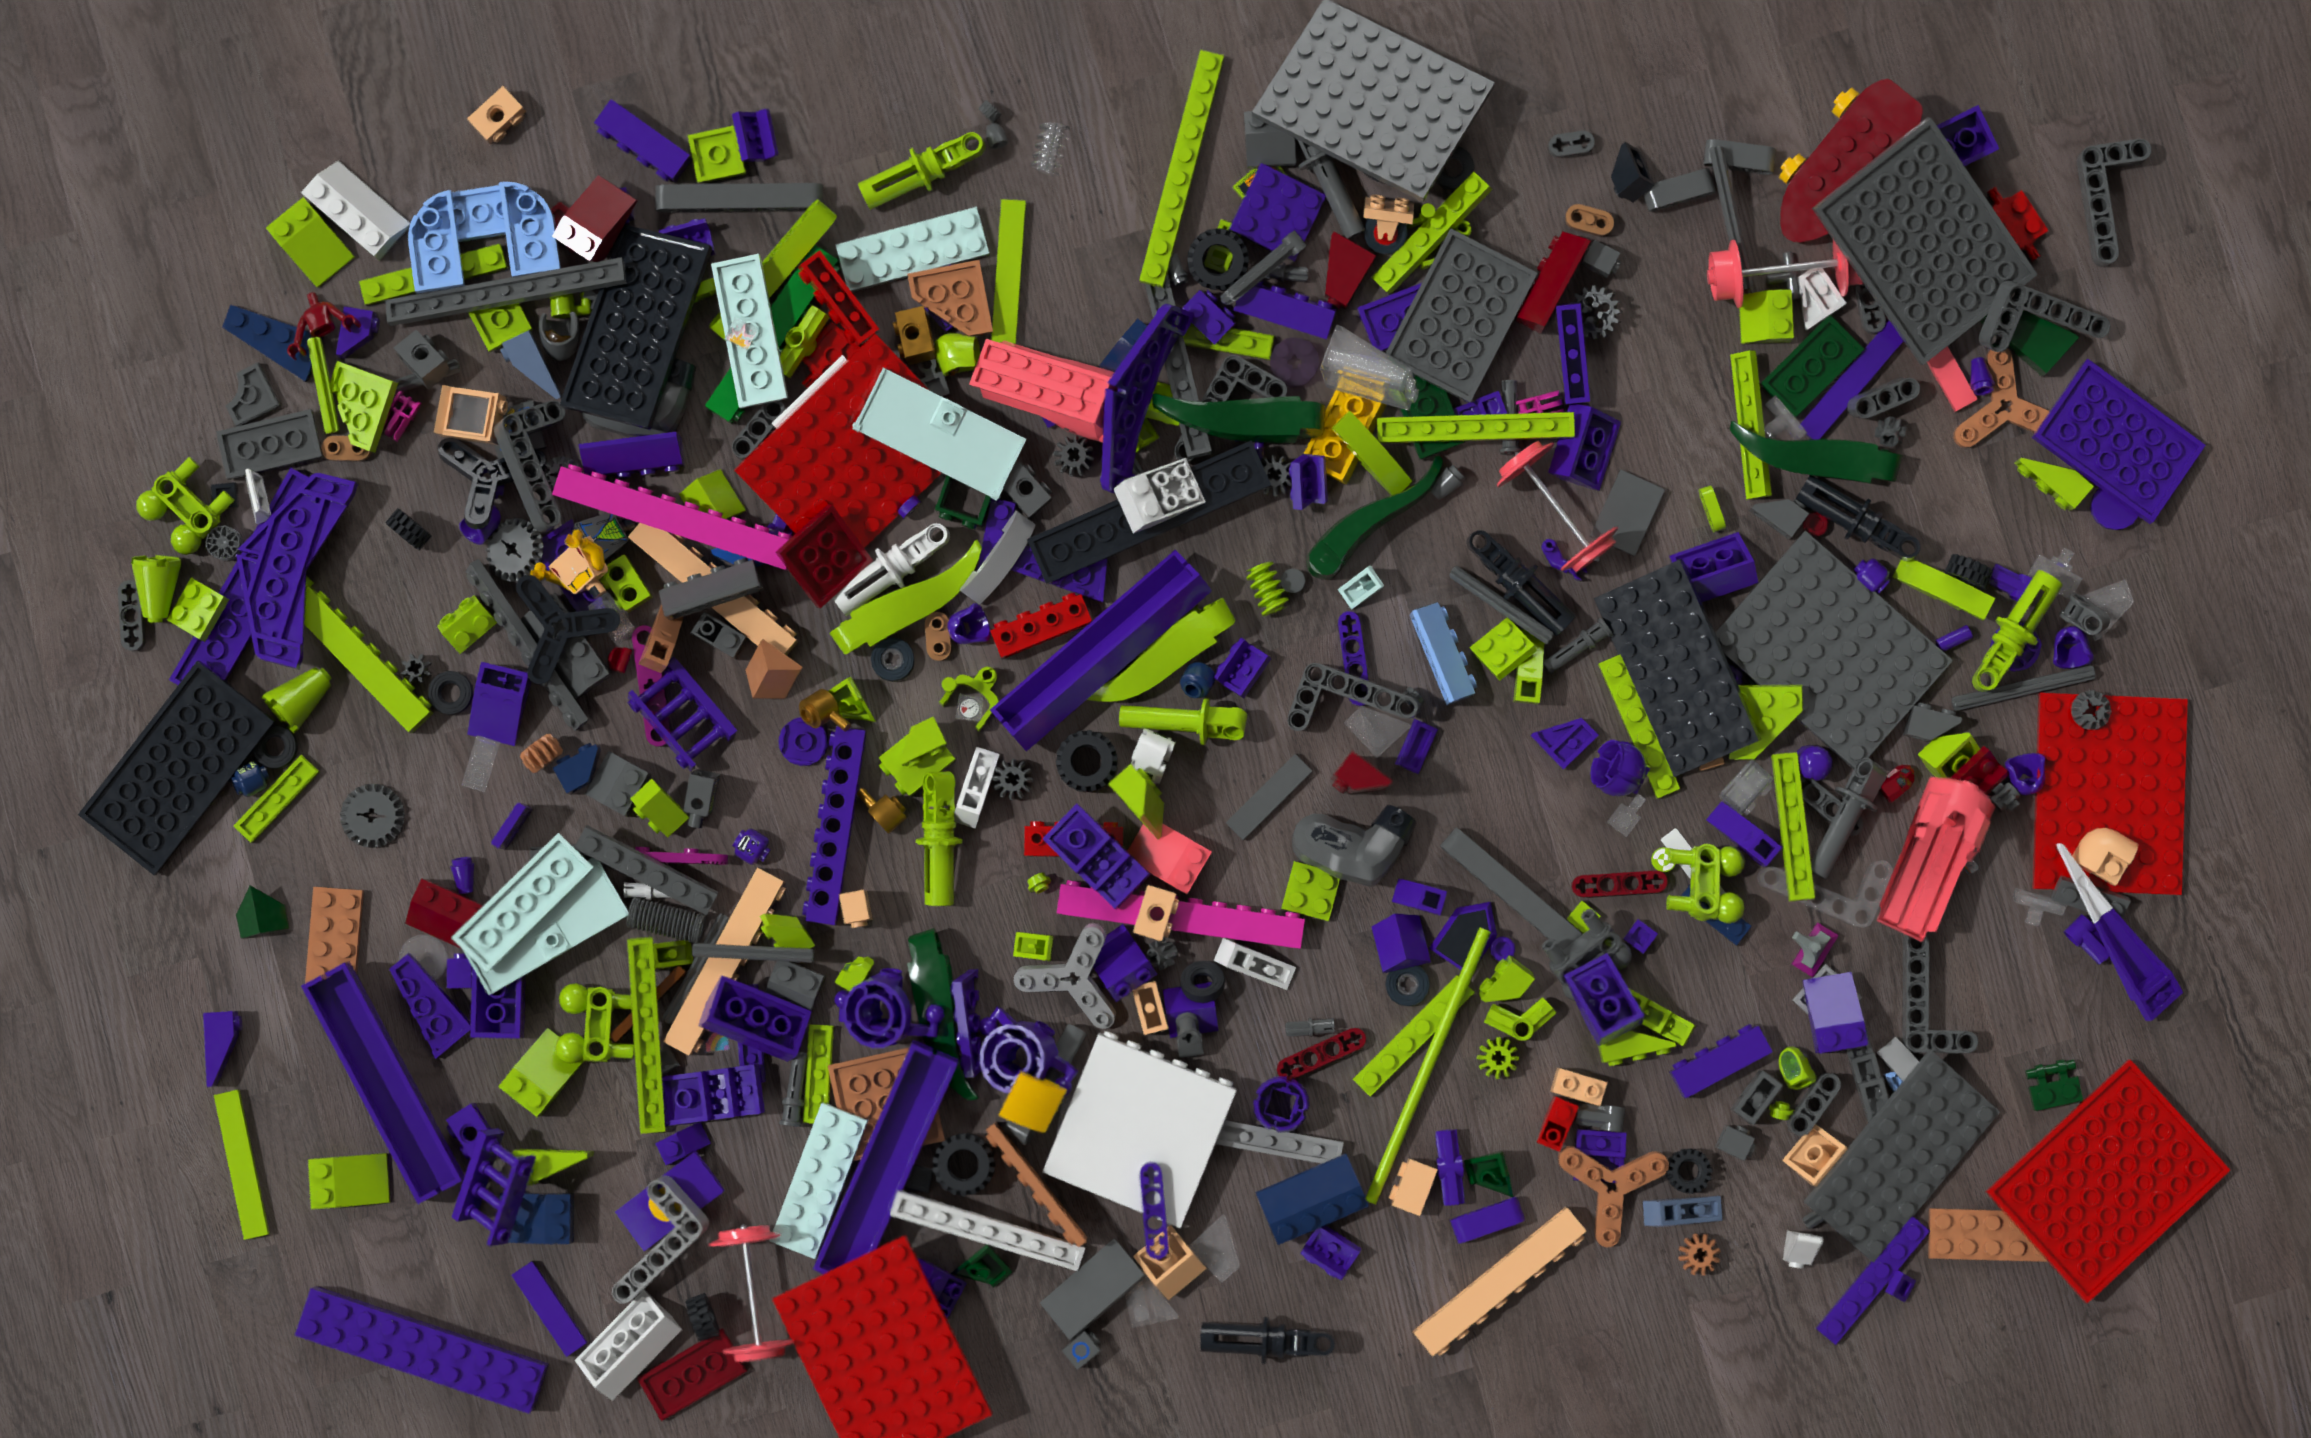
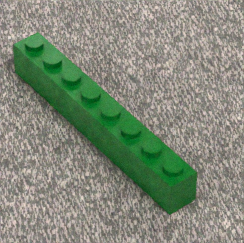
M816 245L811 248L800 263L802 264L820 250L837 273L840 271L838 267L839 261ZM799 268L796 269L771 307L779 353L782 352L786 345L785 338L788 331L798 327L816 300L813 295L815 292L814 288L810 283L806 285L799 277ZM730 367L705 407L732 425L734 421L738 422L742 418L745 409L739 408L732 369Z

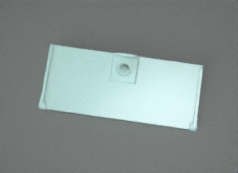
M885 368L882 369L852 428L990 496L996 501L1000 498L1003 486L1026 441L1025 438Z
M591 857L587 862L594 869L488 973L464 951L489 995L628 916V910L609 880L600 861Z

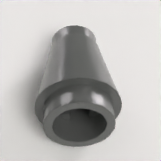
M1454 465L1449 469L1446 467L1430 491L1438 500H1441L1464 485L1462 482L1466 478Z

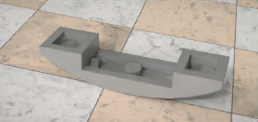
M1015 511L1002 529L1004 534L977 572L973 570L960 591L980 605L1013 567L1028 542L1027 539L1031 537L1035 524L1018 511Z
M1894 1037L1876 1052L1902 1082L1919 1063L1897 1037Z

